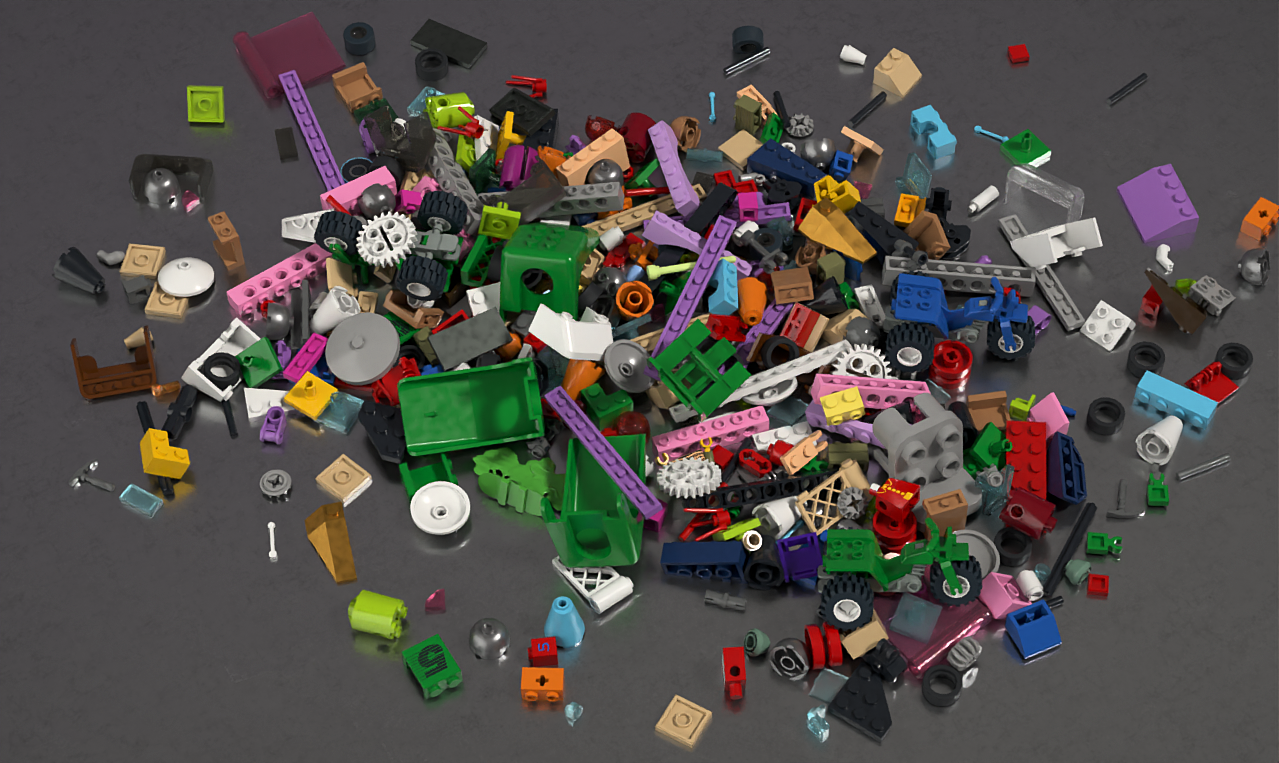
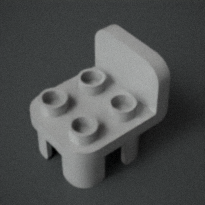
M921 393L914 397V404L927 417L926 419L910 426L895 408H888L875 418L872 425L873 434L888 450V457L880 449L874 450V458L889 474V478L920 485V500L911 511L917 518L916 530L925 532L926 524L924 521L927 517V513L922 505L924 499L961 489L968 503L967 516L976 512L982 505V489L980 485L963 468L962 421L952 411H946L930 393Z

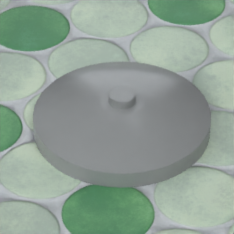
M369 312L355 314L343 320L331 333L326 345V361L330 370L341 381L351 385L369 384L385 376L394 366L400 351V338L392 323L382 315Z

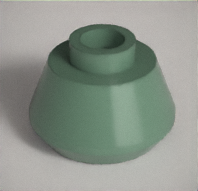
M1071 559L1065 567L1067 570L1066 575L1073 585H1079L1091 572V564L1085 560Z
M757 628L747 632L744 638V648L748 655L755 657L769 649L770 640L767 634Z

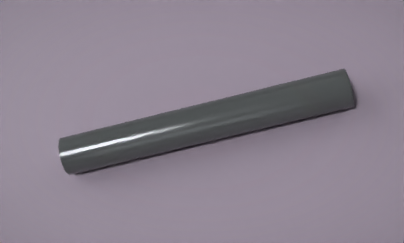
M1225 453L1176 472V478L1180 480L1231 460L1230 454Z

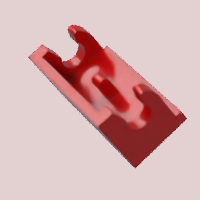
M796 302L780 336H785L795 342L797 346L804 348L820 314Z
M709 314L706 327L710 330L711 337L715 340H721L725 337L728 341L745 342L746 336L741 333V328L748 329V326L740 320L739 316Z

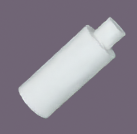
M992 185L970 201V206L967 207V210L970 213L974 211L979 212L999 196L997 188Z

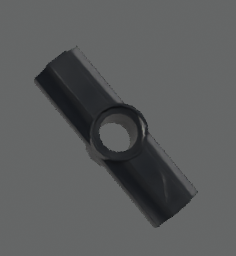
M186 384L182 386L176 401L171 402L169 405L168 417L161 429L162 431H167L168 440L173 441L177 439L184 423H188L191 419L192 407L199 394L198 389L192 385Z

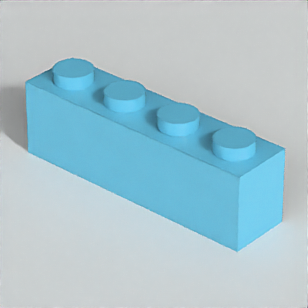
M1148 370L1137 385L1134 398L1139 399L1143 403L1152 405L1161 411H1165L1204 430L1213 418L1218 402Z

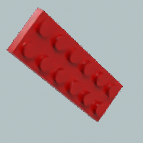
M1006 421V439L1012 442V450L1006 452L1005 507L1007 504L1009 505L1010 502L1007 499L1015 487H1021L1046 500V422ZM1017 506L1018 510L1023 512L1022 508Z

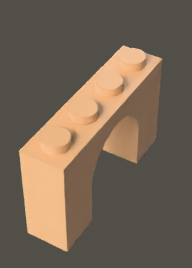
M610 129L556 167L560 186L586 185L585 178L589 169L602 159L613 160L624 172L630 167L624 138L614 129Z

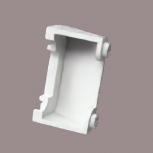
M236 317L230 323V327L221 334L205 353L188 366L181 379L220 402L223 399L227 401L233 395L232 390L244 378L241 369L237 384L233 387L230 385L222 391L203 375L206 359L212 354L219 352L236 356L259 341L260 338ZM216 365L211 368V372L219 377H227L233 374V370L226 365Z

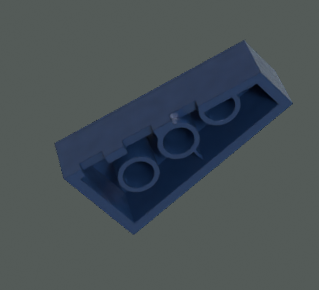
M771 138L747 158V173L755 172L762 174L766 180H772L771 178L776 175L781 180L798 182L802 186L800 194L813 199L816 197L814 183L826 177L824 172Z
M674 541L663 544L660 564L665 574L692 577L693 574H697L702 579L710 580V577L713 576L721 577L722 581L725 582L737 579L741 580V584H748V581L744 579V569L748 556L742 542Z

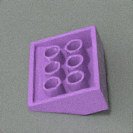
M1171 164L1154 167L1117 187V191L1144 243L1196 232L1199 216Z

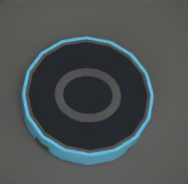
M362 157L353 158L345 162L341 167V176L344 183L346 184L368 174L373 162Z

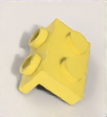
M857 386L820 397L828 426L839 425L849 419L856 420L865 415L864 404Z

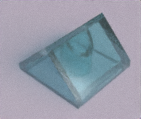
M546 346L534 359L540 358L548 367L549 387L547 390L561 386L570 359L564 357L550 346Z

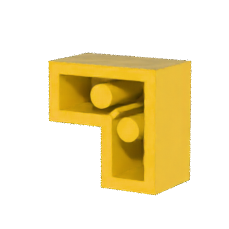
M827 175L814 183L817 203L826 197L844 214L852 210L858 201L861 202L859 190L847 180L839 184L831 176Z
M152 428L147 430L140 442L144 473L181 479L190 465L188 450L169 446L167 431Z

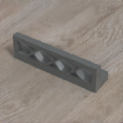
M308 279L302 280V289L291 290V317H294L293 328H291L292 354H297V349L302 348L311 337L309 324L311 320L309 309L311 306V293Z

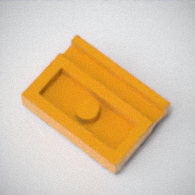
M901 193L894 225L908 227L923 210L925 211L926 198L921 199L919 196Z

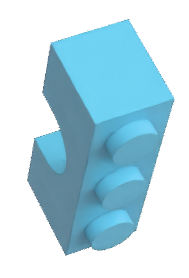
M931 105L912 111L910 123L917 134L931 133L928 136L927 148L935 159L955 153L956 137L950 133L947 124L942 122L939 113Z
M721 259L708 283L717 289L714 294L708 297L709 312L712 314L730 315L738 309L737 267L733 263Z

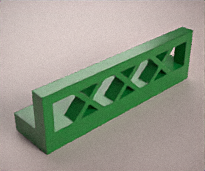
M479 234L460 271L461 284L477 288L484 286L488 279L487 273L492 255L487 256L485 252L492 249L495 251L496 247L502 246L503 241H506V239L500 238L502 239L501 241L493 243V236ZM487 262L488 266L480 269L478 265ZM480 275L482 279L481 281L472 280V277Z

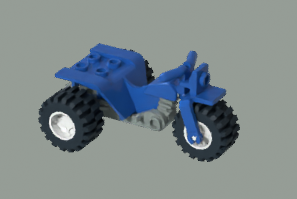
M922 271L899 273L896 280L892 282L890 306H887L885 311L886 319H884L883 330L889 333L886 339L885 356L886 360L890 362L889 365L895 367L897 371L902 370V373L910 372V374L915 373V371L922 372L923 369H927L933 362L934 337L943 338V340L951 339L975 343L979 339L980 329H983L985 323L989 321L987 324L988 349L993 351L995 356L999 355L1001 359L1007 358V360H1011V358H1015L1017 360L1019 357L1024 358L1027 356V353L1030 354L1035 346V323L1032 321V317L1028 316V305L1018 303L1019 297H1015V289H1011L1007 296H1003L1004 290L997 277L991 278V283L996 291L995 299L990 296L970 298L965 302L964 308L949 310L942 282L939 279L929 277L927 273L922 274Z

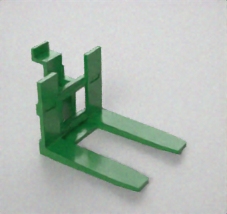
M697 319L655 359L650 356L647 359V366L650 369L654 367L658 371V378L689 411L694 409L699 414L698 420L702 423L751 374L739 361L723 376L719 373L717 369L737 350L723 337L702 355L696 347L711 332ZM689 354L692 358L676 373H673L671 370ZM684 378L692 385L689 389L681 382ZM714 381L715 383L697 399L696 396Z

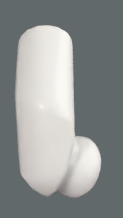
M1161 244L1157 248L1156 260L1165 269L1170 270L1174 265L1167 258L1170 247Z

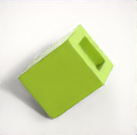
M1032 394L1029 401L1020 398L1012 400L1009 407L1010 417L1019 421H1027L1030 409L1034 407L1036 395Z

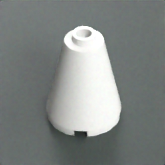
M341 286L332 288L309 321L310 330L313 333L323 335L335 329L346 318L359 314L361 309L356 298L353 295L350 297L346 294L348 290Z
M1168 416L1141 432L1136 439L1138 445L1136 449L1139 455L1151 464L1154 462L1160 463L1159 465L1168 463L1173 456L1183 429L1182 421L1175 416Z
M797 496L786 497L756 506L752 511V516L755 515V518H759L761 523L760 526L756 527L760 535H770L775 541L779 540L802 517L795 504ZM807 502L803 503L805 510L807 509Z

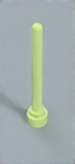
M726 256L720 258V260L725 259L730 263L736 262L735 256ZM696 262L665 267L655 266V264L648 265L649 281L656 280L657 277L663 274L693 270Z

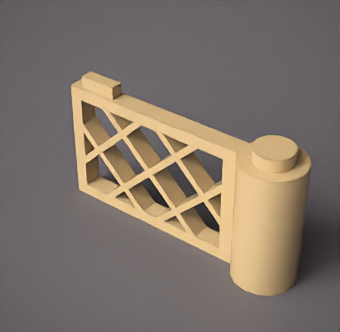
M850 458L843 461L839 471L810 492L804 491L796 497L797 501L795 504L811 533L816 532L818 536L844 517L839 512L837 504L830 503L832 491L841 493L846 488L856 487L863 490L865 496L868 497L867 501L874 497L869 494L871 486L857 460ZM837 478L842 482L841 490L833 489L834 481ZM822 489L828 490L826 501L818 500ZM851 499L853 503L850 504L849 506H853L854 508H856V507H855V504H856L859 500H853V499ZM807 500L813 501L811 512L806 511L803 503ZM818 502L825 504L823 515L816 514ZM830 505L837 507L836 515L833 518L828 517ZM815 516L822 518L821 526L818 529L813 524Z

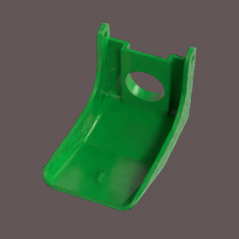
M547 222L518 226L501 253L499 314L504 324L508 311L520 312L521 309L537 311L540 304H544L555 313L562 314V312H567L573 316L572 319L577 321L581 272L589 255L600 243L599 233L588 227ZM530 268L544 270L553 280V290L545 294L532 292L523 282V272Z
M532 357L515 359L511 362L408 377L398 382V395L406 447L411 456L543 437L545 434L537 372Z
M646 433L606 436L605 439L646 486ZM571 438L568 445L565 487L560 519H556L547 497L541 499L540 505L544 523L560 560L568 568L633 565L640 557L644 517L578 438Z

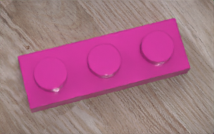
M313 333L284 370L283 377L297 383L307 371L310 372L326 351L328 338Z

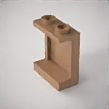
M364 62L332 74L334 88L351 113L383 101L382 89L380 87L377 88L369 77Z
M923 210L903 231L919 242L915 251L927 252L928 259L939 260L951 248L937 214Z
M225 211L208 217V222L218 237L217 240L213 241L214 248L227 270L229 271L244 265L245 261L239 235Z
M808 267L770 273L776 305L814 299L812 280Z
M391 289L387 293L383 304L385 308L416 329L424 328L425 326L436 328L444 314V311L439 308L411 307L407 302V295L399 289Z
M1006 391L967 396L966 405L979 434L986 423L992 422L1006 436V421H1011L1006 405Z
M961 489L923 500L922 505L927 513L926 518L930 517L938 526L939 536H944L947 527H952V533L958 530H965L968 503ZM925 526V532L922 533L925 539L930 540L931 531Z

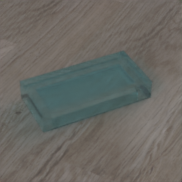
M132 483L119 497L121 502L151 518L164 504L163 500Z

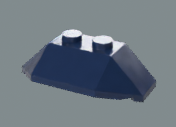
M1057 431L1046 452V491L1060 499L1077 505L1087 497L1084 463L1074 446L1073 438Z

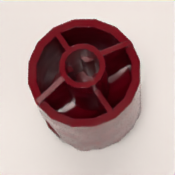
M642 113L628 114L618 132L624 138L629 164L630 162L639 163L644 161L652 145L648 129L654 126L656 122Z
M1015 487L1007 499L1010 502L1009 505L1007 504L1002 509L998 517L1002 520L1001 522L1036 540L1040 539L1044 531L1051 534L1058 519L1052 517L1056 505L1021 487ZM1017 506H1020L1023 512L1019 511Z

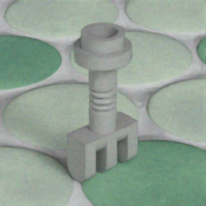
M993 463L989 465L990 468H983V472H975L981 482L986 479L987 483L992 487H998L1003 482V476Z

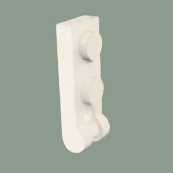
M872 284L854 288L855 297L862 313L873 322L874 319H879L875 323L879 329L883 330V323L886 318Z

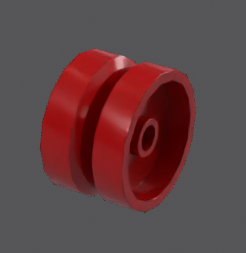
M955 340L941 341L935 345L934 359L932 364L929 365L931 381L943 389L953 390L964 386L970 379L973 359L971 350L964 343Z
M879 510L875 513L873 517V533L883 554L897 553L901 555V549L905 544L916 541L917 518L912 511L902 523Z
M823 622L821 630L816 623L805 625V644L809 647L812 656L811 669H823L825 661H827L830 667L841 666L843 661L839 631L834 628V625L830 626L827 622Z

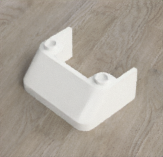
M1095 217L1050 227L1010 241L1011 248L1030 267H1035L1036 270L1046 268V264L1058 262L1057 258L1071 254V257L1082 255L1084 250L1103 246Z
M540 304L528 330L530 333L569 359L604 361L605 352L613 343L609 318L597 314L589 307H586L581 320L575 321L572 319L573 316L567 312H562V314L555 313L544 304Z

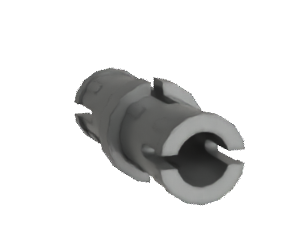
M707 589L704 602L721 605L722 608L730 607L745 611L747 598L733 596L729 592L719 593Z

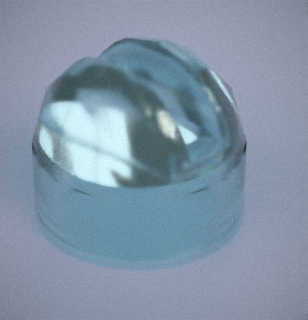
M1042 563L1037 564L1033 570L1039 581H1045L1051 573L1050 568Z
M571 702L565 706V714L574 721L583 712V707L576 702Z

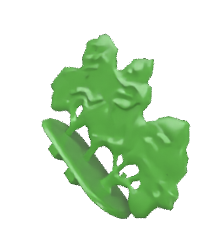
M509 447L485 451L483 455H476V457L472 458L476 463L474 472L480 475L478 485L485 494L497 499L499 504L504 506L509 504L516 507L515 511L520 513L525 511L532 515L542 516L541 499L544 498L543 495L545 493H548L547 498L556 510H562L566 473L555 474L556 465L550 457L543 458L540 461L529 460L526 465H521L518 462L517 455ZM496 470L502 472V477L496 475Z

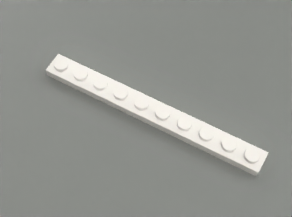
M843 340L753 375L717 408L722 407L728 402L740 400L743 396L758 393L761 389L776 386L779 382L794 379L802 373H809L821 365H829L831 362L836 361L835 357H842L840 351L847 353V347L849 346L852 349L853 347L847 340ZM683 403L669 408L670 414L676 423L699 415L694 409L689 411Z

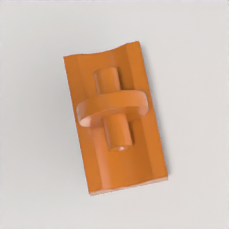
M649 240L644 248H642L641 243H637V245L631 244L628 248V252L631 254L630 258L633 260L638 258L634 265L641 267L645 273L647 266L653 264L646 257L653 261L658 257V248L653 246L654 242Z

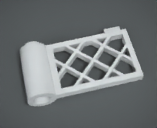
M559 556L552 560L558 570L579 590L598 614L633 592L632 588L634 585L630 578L620 576L611 566H604V568H568L561 564ZM573 572H584V577L574 578ZM587 573H598V578L587 579ZM602 573L613 576L609 580H601ZM585 584L596 585V588L588 592L585 589Z

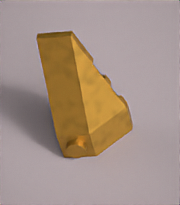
M826 197L812 206L798 228V231L811 242L816 244L819 242L826 245V248L829 250L835 249L843 253V256L864 264L877 255L876 250L845 214Z
M342 501L322 505L305 519L308 539L315 547L318 555L321 556L337 584L357 580Z

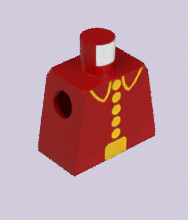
M889 478L883 486L873 483L869 494L876 497L877 510L902 523L920 500V485Z

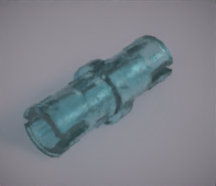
M687 148L686 160L722 162L723 151L707 150V148H703V150Z

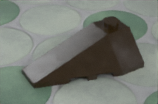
M1147 267L1144 273L1175 321L1179 324L1178 328L1185 334L1188 332L1193 334L1207 318V311L1190 297L1183 298V294L1179 289L1173 286L1169 287L1165 279Z

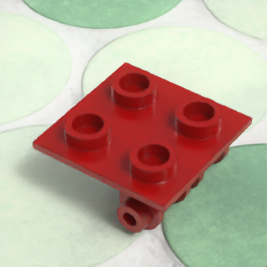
M406 357L400 358L399 365L391 368L381 378L384 387L394 399L390 401L391 406L400 404L398 395L399 380L421 376L415 358L410 360Z
M1218 361L1212 362L1184 383L1190 390L1218 402V404L1239 389V386L1221 372L1222 364Z

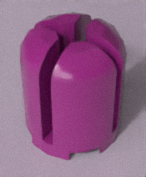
M514 145L507 148L504 155L499 188L505 187L506 191L535 189L538 175V152L532 147H527V150H524V145Z

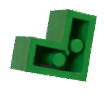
M598 383L581 390V402L587 406L588 409L586 411L599 431L634 416L633 401L623 389L606 396Z

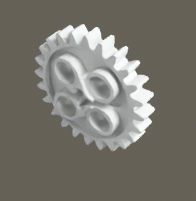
M389 211L387 216L381 213L380 218L375 215L374 221L367 220L369 225H363L364 231L358 232L361 237L356 238L358 241L356 246L363 260L367 261L369 265L374 263L375 267H378L381 263L382 267L385 268L387 263L392 267L394 261L400 264V258L405 260V254H411L410 248H415L413 242L417 241V232L409 217L406 218L404 214L400 216L398 212L392 215ZM381 228L384 229L393 247V251H391L388 247L387 242L380 231Z
M854 344V350L848 346L847 353L840 351L842 357H835L838 363L832 364L835 367V371H830L833 375L856 376L846 372V369L849 368L873 378L892 379L891 376L887 375L892 369L886 368L890 362L887 360L883 361L886 356L880 354L881 350H874V346L869 345L867 348L866 344H862L861 348L859 345ZM858 358L859 364L853 367V361ZM875 365L876 370L871 374L870 367Z
M684 457L683 461L675 459V463L669 461L668 465H663V469H659V473H657V486H659V490H663L664 494L669 493V496L676 494L677 498L680 496H684L685 499L688 496L695 498L696 495L702 497L703 493L710 494V490L715 491L716 487H719L720 482H722L719 466L715 465L714 462L709 463L708 459L701 461V458L694 460L691 457L690 460H687Z

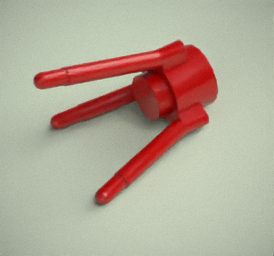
M512 75V79L524 81H506V84L532 85V92L536 93L529 96L533 98L542 97V93H547L546 79Z
M460 106L458 110L472 121L467 123L466 126L458 125L459 128L465 131L442 126L437 127L439 130L465 135L469 138L472 136L476 139H479L484 132V127L479 124V120L472 117Z
M381 378L372 382L371 388L374 391L372 396L376 403H380L379 397H387L390 401L394 400L384 387Z
M723 508L683 509L684 512L715 513V515L711 516L710 520L691 524L693 528L713 524L714 527L717 526V528L695 538L697 542L719 531L726 530L727 526L731 525L728 510L723 511Z

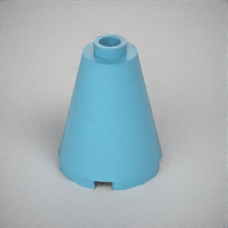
M561 596L553 601L544 625L545 637L556 636L557 646H563V648L576 646L583 638L585 625L572 600Z

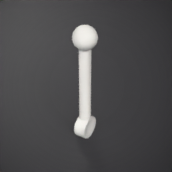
M269 522L267 525L270 529L271 551L269 552L270 559L277 558L274 545L275 523Z

